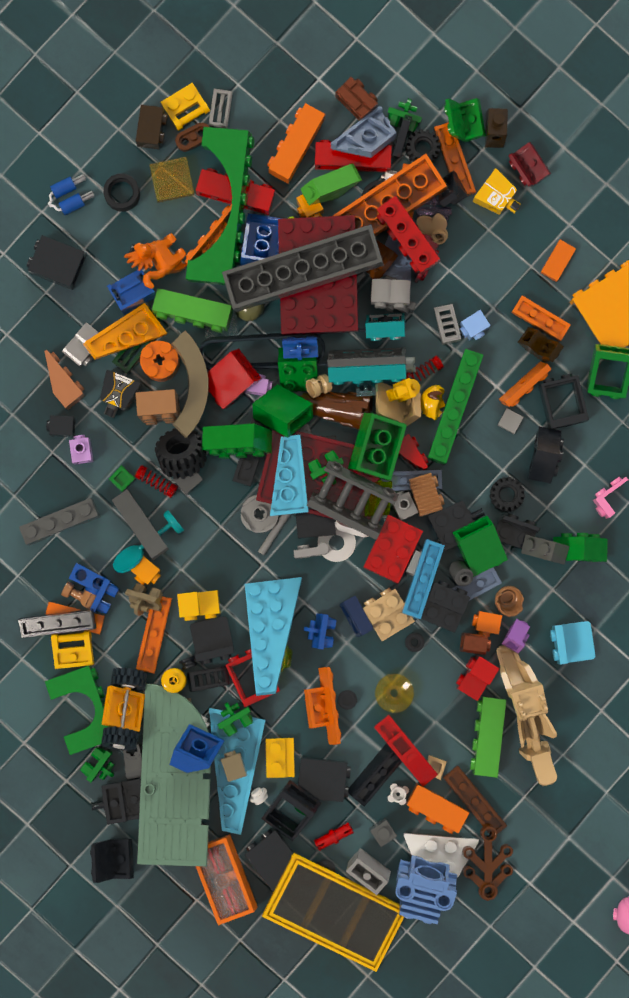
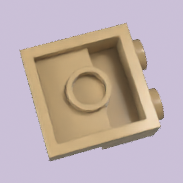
M390 587L380 593L382 597L379 599L371 598L366 601L363 608L381 641L415 622L411 616L401 613L404 602L397 590H391Z

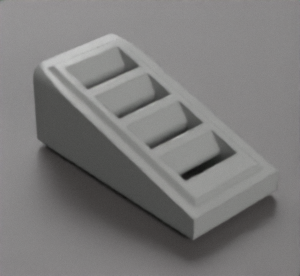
M453 304L435 307L434 312L442 345L461 341ZM450 310V314L440 316L439 312ZM451 318L452 321L442 323L441 319ZM453 325V328L443 329L444 326ZM455 332V335L445 337V333Z

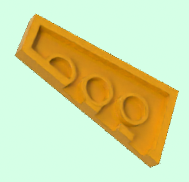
M143 303L85 341L83 345L94 360L166 336L167 332L148 306Z

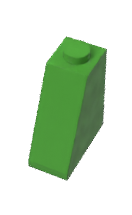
M352 163L312 179L301 188V191L308 205L338 199L362 179Z

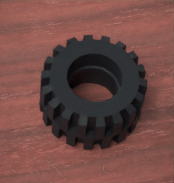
M174 428L170 432H165L164 436L161 435L160 441H157L155 444V453L160 468L168 477L173 476L174 479L179 477L185 479L187 476H194L195 472H200V468L205 466L204 462L207 460L206 451L202 450L201 436L195 430L185 438Z

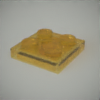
M187 157L149 164L158 203L195 195Z

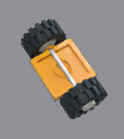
M125 667L113 669L111 686L107 687L102 725L109 726L103 729L101 745H104V747L116 750H136L145 694L139 693V691H145L146 672L138 671V669L133 670L132 668L126 669Z

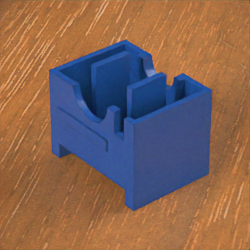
M137 268L133 273L107 286L124 316L139 305L153 300L156 296L155 291L146 287L140 276L145 275L142 269L138 271ZM114 291L117 292V294H118V296L120 297L121 300H118V298H117V296L115 295Z

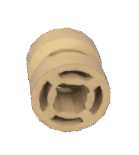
M322 374L317 379L311 378L307 380L306 389L312 398H316L321 393L331 392L332 383L329 382V377L326 374Z

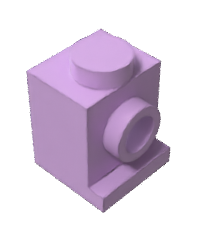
M259 374L262 379L244 393L263 396L268 390L272 389L273 381H269L265 375Z

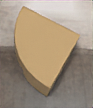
M428 755V763L437 772L436 778L441 780L447 761Z

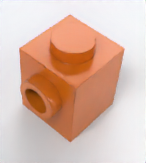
M478 611L477 615L474 614L472 626H475L474 630L479 631L478 635L490 637V633L499 634L502 615Z

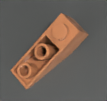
M45 350L53 394L69 410L85 397V394L82 392L85 389L78 380L74 382L70 378L73 374L66 366L63 368L58 363L60 359L54 352L50 354L48 350Z

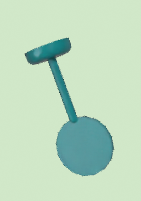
M169 510L165 511L163 516L168 524L160 529L158 534L162 535L170 527L176 533H182L184 529ZM133 545L122 550L114 560V570L118 573H125L135 568L143 558V545Z

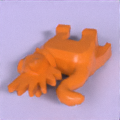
M172 233L164 237L163 240H156L146 244L137 243L134 245V252L124 255V258H130L127 260V263L134 262L131 266L132 268L138 266V271L143 266L145 270L148 267L152 268L154 263L157 271H149L143 275V283L150 289L154 288L151 279L158 280L165 275L178 273L187 267L186 263H182L186 256L183 248L178 249L175 254H172L168 249L177 240Z

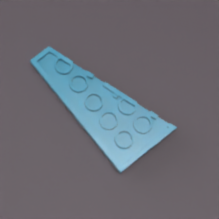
M302 577L245 584L256 696L276 694Z
M209 708L211 733L225 740L214 759L222 831L241 835L266 720L252 717L253 723L244 728L240 719L233 722L238 732L228 737L223 729H219L217 724L229 718L230 714L222 717L220 712L223 710ZM235 750L236 753L241 752L247 776L228 782L221 759L225 757L224 753Z

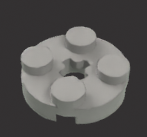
M254 495L243 503L241 520L248 530L254 533H265L276 525L279 516H270L272 504L256 501L257 495ZM257 509L265 511L263 519L255 518L254 515H256Z

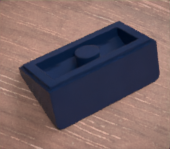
M356 596L340 603L339 606L356 637L363 636L373 630V626Z

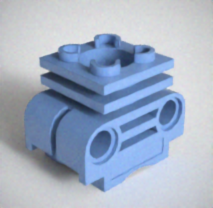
M414 855L411 856L410 862L400 859L396 879V896L400 899L399 915L407 919L422 920L427 924H438L440 910H450L454 905L457 894V874L449 872L450 865L441 862H429Z

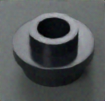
M411 633L405 639V646L411 652H418L424 646V639L418 633ZM412 639L418 640L417 646L411 645Z

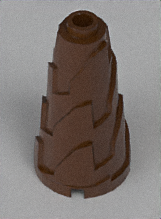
M329 392L326 394L321 393L316 398H312L308 393H303L300 396L313 403L314 416L355 429L360 428L363 414L370 413L373 408V393Z

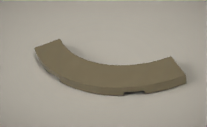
M185 330L171 344L181 357L188 374L187 401L181 414L172 425L187 438L198 424L206 406L208 374L206 364L197 344Z

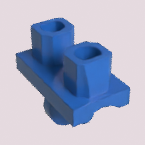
M287 337L282 339L283 359L298 358V360H302V358L318 357L317 337Z
M317 613L316 621H310V628L304 627L303 631H309L308 639L313 640L312 648L324 649L333 647L334 639L333 637L326 636V630L335 629L336 619L326 614Z

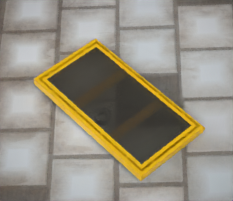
M293 853L262 914V917L377 972L404 919L402 915H399L400 904L380 894L375 895L366 887L296 853Z

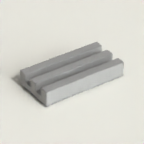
M214 89L209 127L228 129L233 91ZM217 94H221L217 122H213ZM225 95H228L224 123H221Z

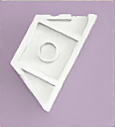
M404 833V838L411 855L421 857L433 863L449 864V872L457 874V877L469 860L463 856V848L470 846L475 849L479 843V839ZM467 850L466 855H470L472 851Z

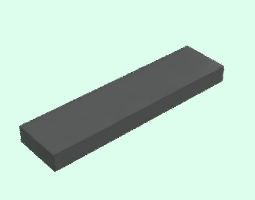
M128 489L112 499V502L152 560H155L169 550Z

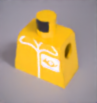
M496 168L473 199L474 203L498 215L505 208L515 214L521 206L519 202L513 199L517 189Z

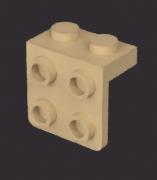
M382 382L375 385L377 415L407 424V426L421 417L420 392L415 397L400 403L398 399L390 402L386 391L393 389V386Z

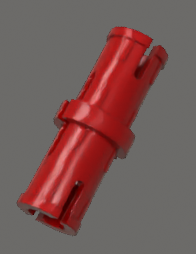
M349 822L335 830H329V833L315 839L314 842L316 847L318 846V850L321 851L333 843L338 844L339 840L354 834V831L350 827Z

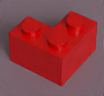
M476 655L475 658L471 657L466 664L468 668L464 675L461 673L458 677L456 689L478 701L486 686L491 684L500 668Z

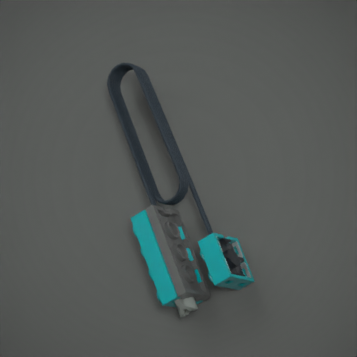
M405 313L367 315L366 328H359V332H366V338H371L372 341H379L384 337H390L391 340H399L401 337H405ZM269 333L218 336L206 339L199 348L203 356V347L210 343L314 336L317 337L322 346V353L317 358V366H328L329 382H333L335 385H341L347 381H353L354 384H361L364 381L370 380L373 383H381L383 380L400 382L406 379L407 372H416L414 365L416 358L406 357V347L329 351L328 362L318 363L322 360L326 347L323 339L317 334L329 333L289 335ZM203 356L206 369L211 370L216 364L207 362ZM278 362L250 363L254 369L278 368Z

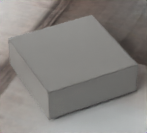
M506 408L497 426L515 434L523 416Z

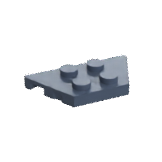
M378 106L332 141L331 149L372 158L396 139V131L390 125L388 117L384 116L382 107Z

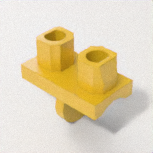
M410 378L393 384V389L386 391L389 401L398 399L400 403L415 397L420 392V384L417 380Z

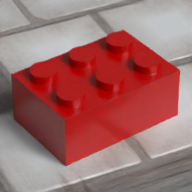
M387 515L381 532L363 568L399 584L423 531L393 516Z

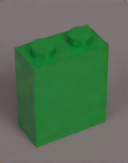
M278 384L252 404L253 418L287 438L313 418V403Z
M484 516L452 532L465 563L473 573V577L508 560L495 526L488 516Z

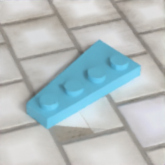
M293 435L289 438L281 437L270 516L309 512L300 435Z

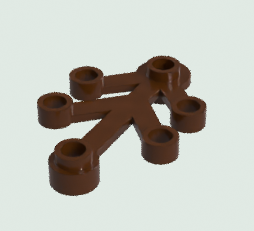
M485 825L480 830V835L484 839V862L475 854L472 847L466 846L462 850L463 856L466 859H470L484 872V881L475 874L474 868L470 865L464 866L462 873L479 887L480 897L489 901L497 896V887L501 882L513 873V868L509 864L504 863L500 867V873L492 880V873L507 857L513 854V849L508 844L502 845L500 853L492 861V841L496 839L497 831L493 826ZM489 829L490 834L485 835V831ZM505 848H509V852L507 854H504ZM471 850V854L467 856L466 851ZM509 867V871L504 873V869ZM471 869V874L466 875V871ZM490 887V892L485 893V889Z

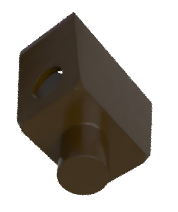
M489 108L486 111L485 147L504 148L507 137L508 109Z

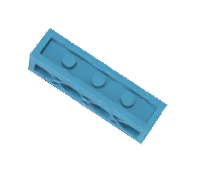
M428 539L425 540L401 613L417 620L421 619L445 545Z

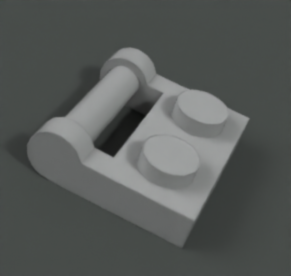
M324 542L314 548H310L309 545L297 546L298 550H294V557L299 559L326 555L329 552V546Z

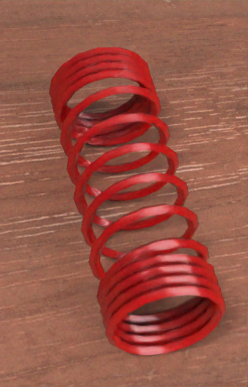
M437 355L433 357L432 360L429 359V363L425 362V367L422 364H420V369L416 367V372L414 373L417 375L420 381L422 380L418 374L417 369L422 373L425 379L426 377L423 373L422 367L430 376L426 364H428L433 373H435L430 361L433 362L438 371L444 368L442 361ZM407 372L406 379L409 378V374L415 380L413 372L411 374Z
M141 465L135 474V478L141 479L142 482L146 480V484L151 482V487L155 485V490L160 487L159 491L162 492L164 490V495L171 498L176 492L178 485L172 483L166 492L170 483L168 481L161 490L166 478L157 487L161 478L160 475L152 485L157 473L148 482L151 470L143 480L148 468Z

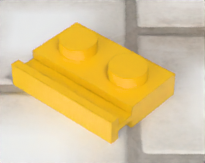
M266 738L267 778L295 777L294 738Z

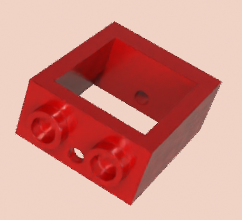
M251 649L245 651L246 656L239 658V655L228 659L229 664H226V668L244 707L273 695L256 696V694L246 697L233 667L251 659Z

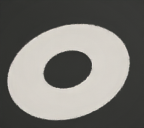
M335 527L336 535L341 536L344 540L343 548L333 550L329 546V540L332 536L318 537V544L324 542L329 546V552L326 555H322L324 558L333 562H340L352 555L356 540L353 534L341 532Z

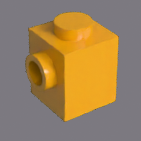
M303 194L296 197V202L299 206L297 211L301 218L322 217L324 209L321 203L308 205Z
M143 556L135 568L131 569L136 575L135 579L142 585L145 583L147 585L155 584L161 577L159 573L162 571L145 556Z

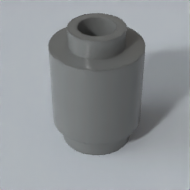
M454 561L450 565L449 573L457 585L467 586L472 582L473 573L465 562Z

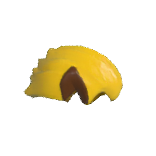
M439 385L427 388L420 398L421 411L426 417L437 420L443 413L440 411V408L445 407L442 399L445 391Z

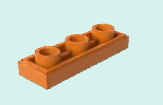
M540 361L502 395L499 401L508 407L518 404L520 397L530 393L538 381H542L548 376V372L551 371L550 366Z

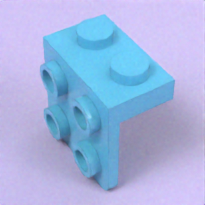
M589 621L552 626L550 637L555 645L553 658L554 661H557V664H568L570 662L592 660L595 658L592 629Z

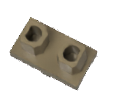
M136 583L132 590H126L125 595L129 596L130 608L134 609V614L141 616L144 612L148 613L150 609L161 611L162 605L160 601L163 595L161 590L152 588L148 595L145 594L147 591L146 587Z

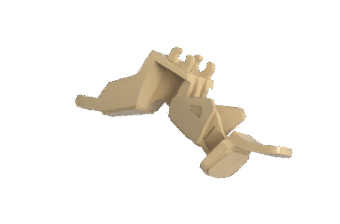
M504 645L498 646L496 651L500 663L501 677L508 697L512 699L517 714L521 744L519 753L527 761H531L538 783L542 786L555 783L557 774L551 759L550 746L547 741H540L539 734L556 738L557 733L546 716L548 707L543 685L537 680L530 665L520 659L518 653Z

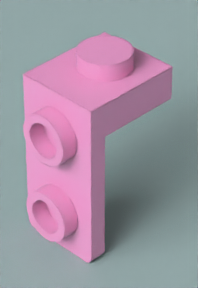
M619 476L610 483L612 487L607 490L603 488L595 494L596 498L593 502L596 504L597 507L595 509L601 517L607 519L615 514L604 497L628 481L627 477L621 479Z

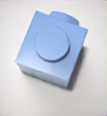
M479 310L461 321V328L459 330L464 338L467 337L469 341L473 338L478 340L485 335L484 332L491 325L482 311Z

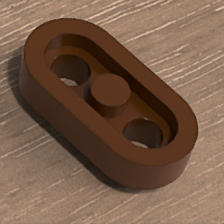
M198 123L178 133L175 139L177 148L187 152L202 145V137L199 136V133L203 131L204 127H209V125ZM188 140L189 143L187 145H183L182 141Z

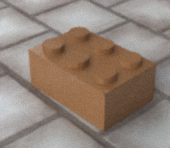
M175 389L136 392L137 416L146 425H157L158 421H164L165 424H173L179 417L180 403Z

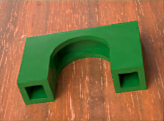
M91 665L45 681L51 700L72 692H80L87 695L94 704L95 716L92 723L83 730L64 736L70 755L100 745L103 729L109 727L102 725L105 706L103 698L105 694L102 686L98 687L96 681L99 679L98 673L95 668L92 669Z

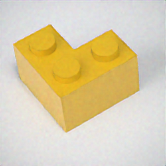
M218 590L177 594L179 616L184 618L185 621L197 620V616L205 615V619L217 618L216 614H221Z

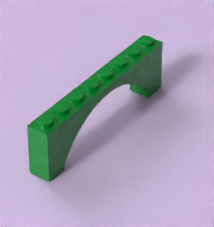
M204 127L201 146L206 150H211L225 168L232 190V208L228 223L218 240L201 256L193 261L188 260L186 280L197 283L226 285L222 272L236 268L237 262H240L241 259L239 243L243 241L241 226L245 223V213H243V210L248 200V196L245 193L246 186H249L250 183L248 167L252 165L250 151L254 147V137L249 130Z

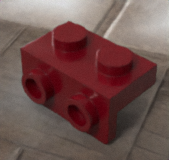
M528 142L515 153L508 155L510 165L514 170H518L521 175L519 178L525 186L534 187L551 174L531 142Z

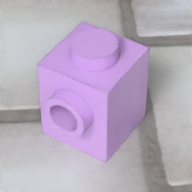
M85 435L74 436V440H69L71 458L74 465L94 462L91 440L88 437L85 438Z

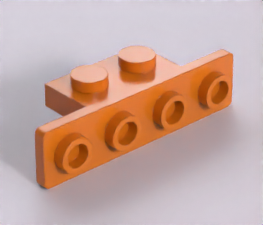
M232 204L224 208L220 219L215 220L210 226V231L198 240L197 247L187 253L185 257L186 264L188 260L193 261L201 256L218 240L228 223Z
M330 667L318 668L321 687L304 690L309 728L326 726L329 745L341 744V731L338 725L339 714L335 704L336 693L333 689V673Z

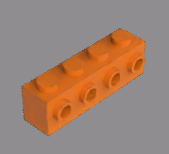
M306 103L303 108L299 107L295 114L297 119L294 124L288 126L285 140L279 142L276 156H272L267 164L269 174L287 184L290 183L325 120V113Z

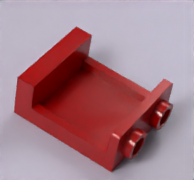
M239 348L229 352L207 372L208 391L215 398L216 404L222 407V409L230 407L240 395L262 379Z

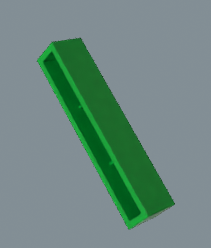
M468 349L464 350L427 457L428 460L442 465L447 463L483 354Z

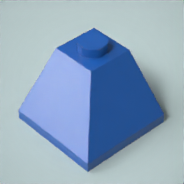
M189 724L174 748L169 765L186 773L208 769L225 740Z

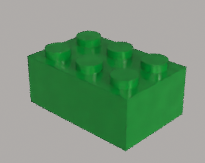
M364 413L348 469L391 481L407 424L377 414Z
M257 424L203 427L202 450L209 452V455L219 456L222 459H229L230 455L246 458L248 454H253L254 457H264V454L272 453V430Z

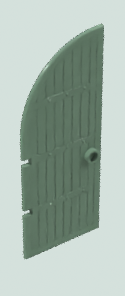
M146 684L137 864L207 867L209 825H202V819H209L211 779H204V773H211V766L208 769L186 773L169 764L174 748L189 724L208 732V729L201 714L188 699L179 693L167 692L163 686L156 684Z

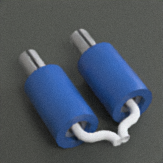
M82 174L74 179H71L69 176L51 185L52 192L49 195V207H54L55 210L62 211L64 215H67L85 206L84 202L94 197L92 191L82 196L77 193L59 202L60 208L51 204L53 194L58 199L76 190L75 185L85 181V175Z

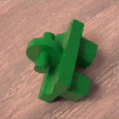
M408 98L407 103L399 101L398 107L405 109L404 111L389 107L388 113L390 114L388 119L390 125L398 127L400 117L404 118L405 115L412 116L409 131L414 132L418 123H421L422 117L408 113L409 110L413 112L417 110L416 106L411 105L412 99Z
M333 450L324 455L327 462L335 461L341 465L344 463L342 458L339 459ZM318 459L308 463L312 480L326 473L328 476L329 473L324 471L325 467H321ZM327 476L322 478L323 483L325 482Z
M226 702L224 703L226 709L220 713L222 717L230 714V717L217 725L219 729H223L227 736L230 737L238 732L233 724L234 721L240 719L244 728L253 723L250 714L251 709L248 706L235 714L234 711L240 708L238 703L230 706Z
M97 746L91 753V756L99 761L96 766L86 761L81 767V772L87 776L86 780L90 783L94 781L100 771H103L99 776L102 780L107 775L110 777L115 775L111 771L115 765L110 761L107 766H104L113 754L111 750H105Z

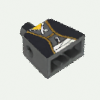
M106 370L100 400L107 404L104 415L114 418L118 409L127 411L136 398V392L141 390L142 384Z

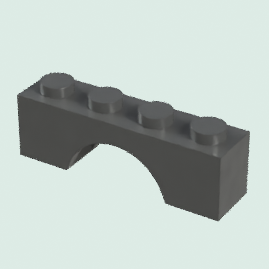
M89 498L19 526L25 544L30 546L58 532L100 518V514L94 499Z

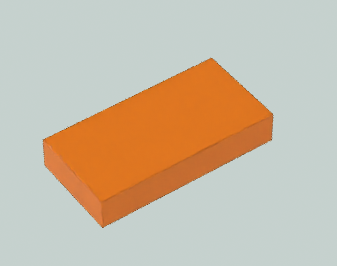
M559 240L540 273L557 282L576 248Z

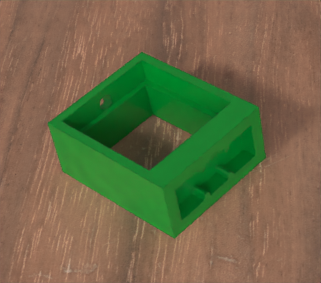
M595 344L586 385L588 393L597 397L605 395L613 399L626 398L629 386V348ZM600 359L627 362L621 388L595 384Z

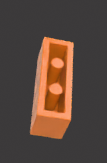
M416 783L406 802V805L409 806V811L416 815H419V813L424 814L427 821L434 825L436 822L444 825L442 829L451 834L454 831L459 834L469 815V812L418 783Z

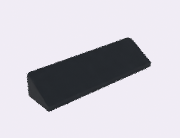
M387 743L349 787L348 793L364 807L402 762Z

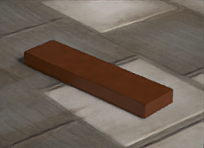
M458 765L443 776L482 826H493L497 834L507 827L506 823Z

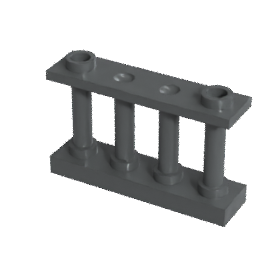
M328 461L324 471L329 474L318 494L312 493L307 506L377 540L383 527L378 522L388 503L395 505L399 494L389 487L385 488L344 468L338 462ZM335 477L346 481V484L337 502H332L326 496ZM353 485L363 489L364 492L354 511H351L343 505ZM373 494L381 498V501L372 519H367L361 513L370 495Z

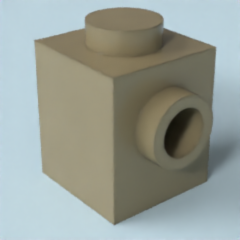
M233 750L224 753L225 757L221 759L228 782L247 776L241 752L236 753Z

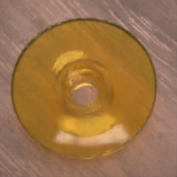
M389 674L378 682L375 689V697L382 709L398 713L410 706L414 697V690L406 677L399 674ZM396 689L398 691V694L395 697L391 696L390 694L391 690Z

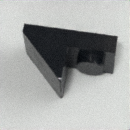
M454 170L442 178L447 185V189L439 194V204L443 207L449 203L456 205L467 197V192Z

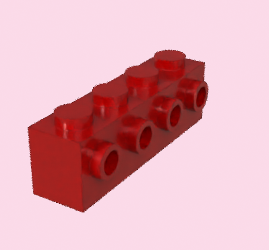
M396 195L377 208L379 214L376 217L382 225L386 223L390 229L387 233L392 240H398L401 245L398 248L403 256L406 257L408 255L412 260L409 264L415 273L419 271L422 275L441 262Z

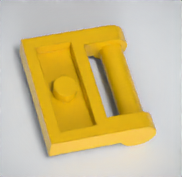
M193 83L161 101L162 107L178 131L185 124L203 113L207 114L210 112L209 107ZM199 104L200 107L179 120L176 117L194 105Z
M90 630L74 634H51L55 669L94 665ZM84 640L85 646L60 648L59 646L61 642Z

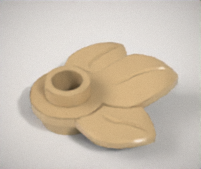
M437 213L433 218L430 216H420L417 218V225L422 234L429 235L433 238L432 241L439 245L447 240V221L443 215Z

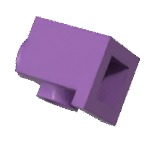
M516 619L510 626L502 645L519 653L524 648L529 637L527 632L530 626L526 622Z

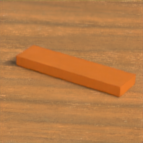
M448 123L435 126L434 132L436 137L438 136L440 149L448 172L451 173L454 170L467 192V196L475 194L476 189L459 140L449 133Z
M162 596L160 601L162 609L160 612L152 609L149 610L136 665L138 670L155 674L172 598Z

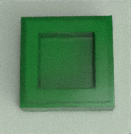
M122 465L109 478L122 492L136 479Z

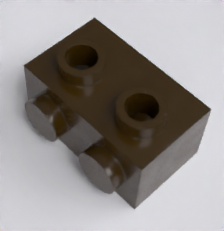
M141 105L135 141L137 147L160 150V144H164L165 133L162 131L163 125H167L168 115L165 114L163 107Z

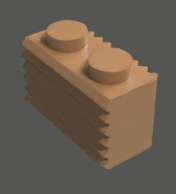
M431 473L408 480L419 516L443 509L442 505H445L442 494H438L436 489L439 486L436 475L432 476Z

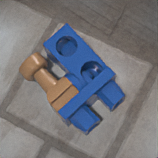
M76 563L69 579L86 588L82 592L74 589V584L67 582L61 595L66 598L72 596L79 600L82 606L93 609L94 612L99 611L107 614L111 604L103 601L105 594L115 598L119 588L112 584L111 580Z

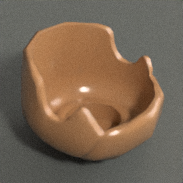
M511 585L504 586L496 593L495 605L499 612L508 617L516 616L522 612L524 597L518 588Z

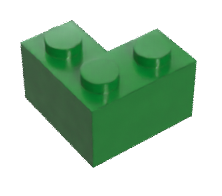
M561 533V537H553V542L569 546L566 561L607 562L608 539L600 538V534L577 533V537H573L572 533Z

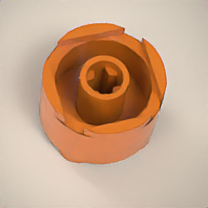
M154 341L142 349L140 364L149 378L158 382H165L172 379L180 367V358L170 343ZM160 357L163 360L162 365L155 363L158 361V358Z

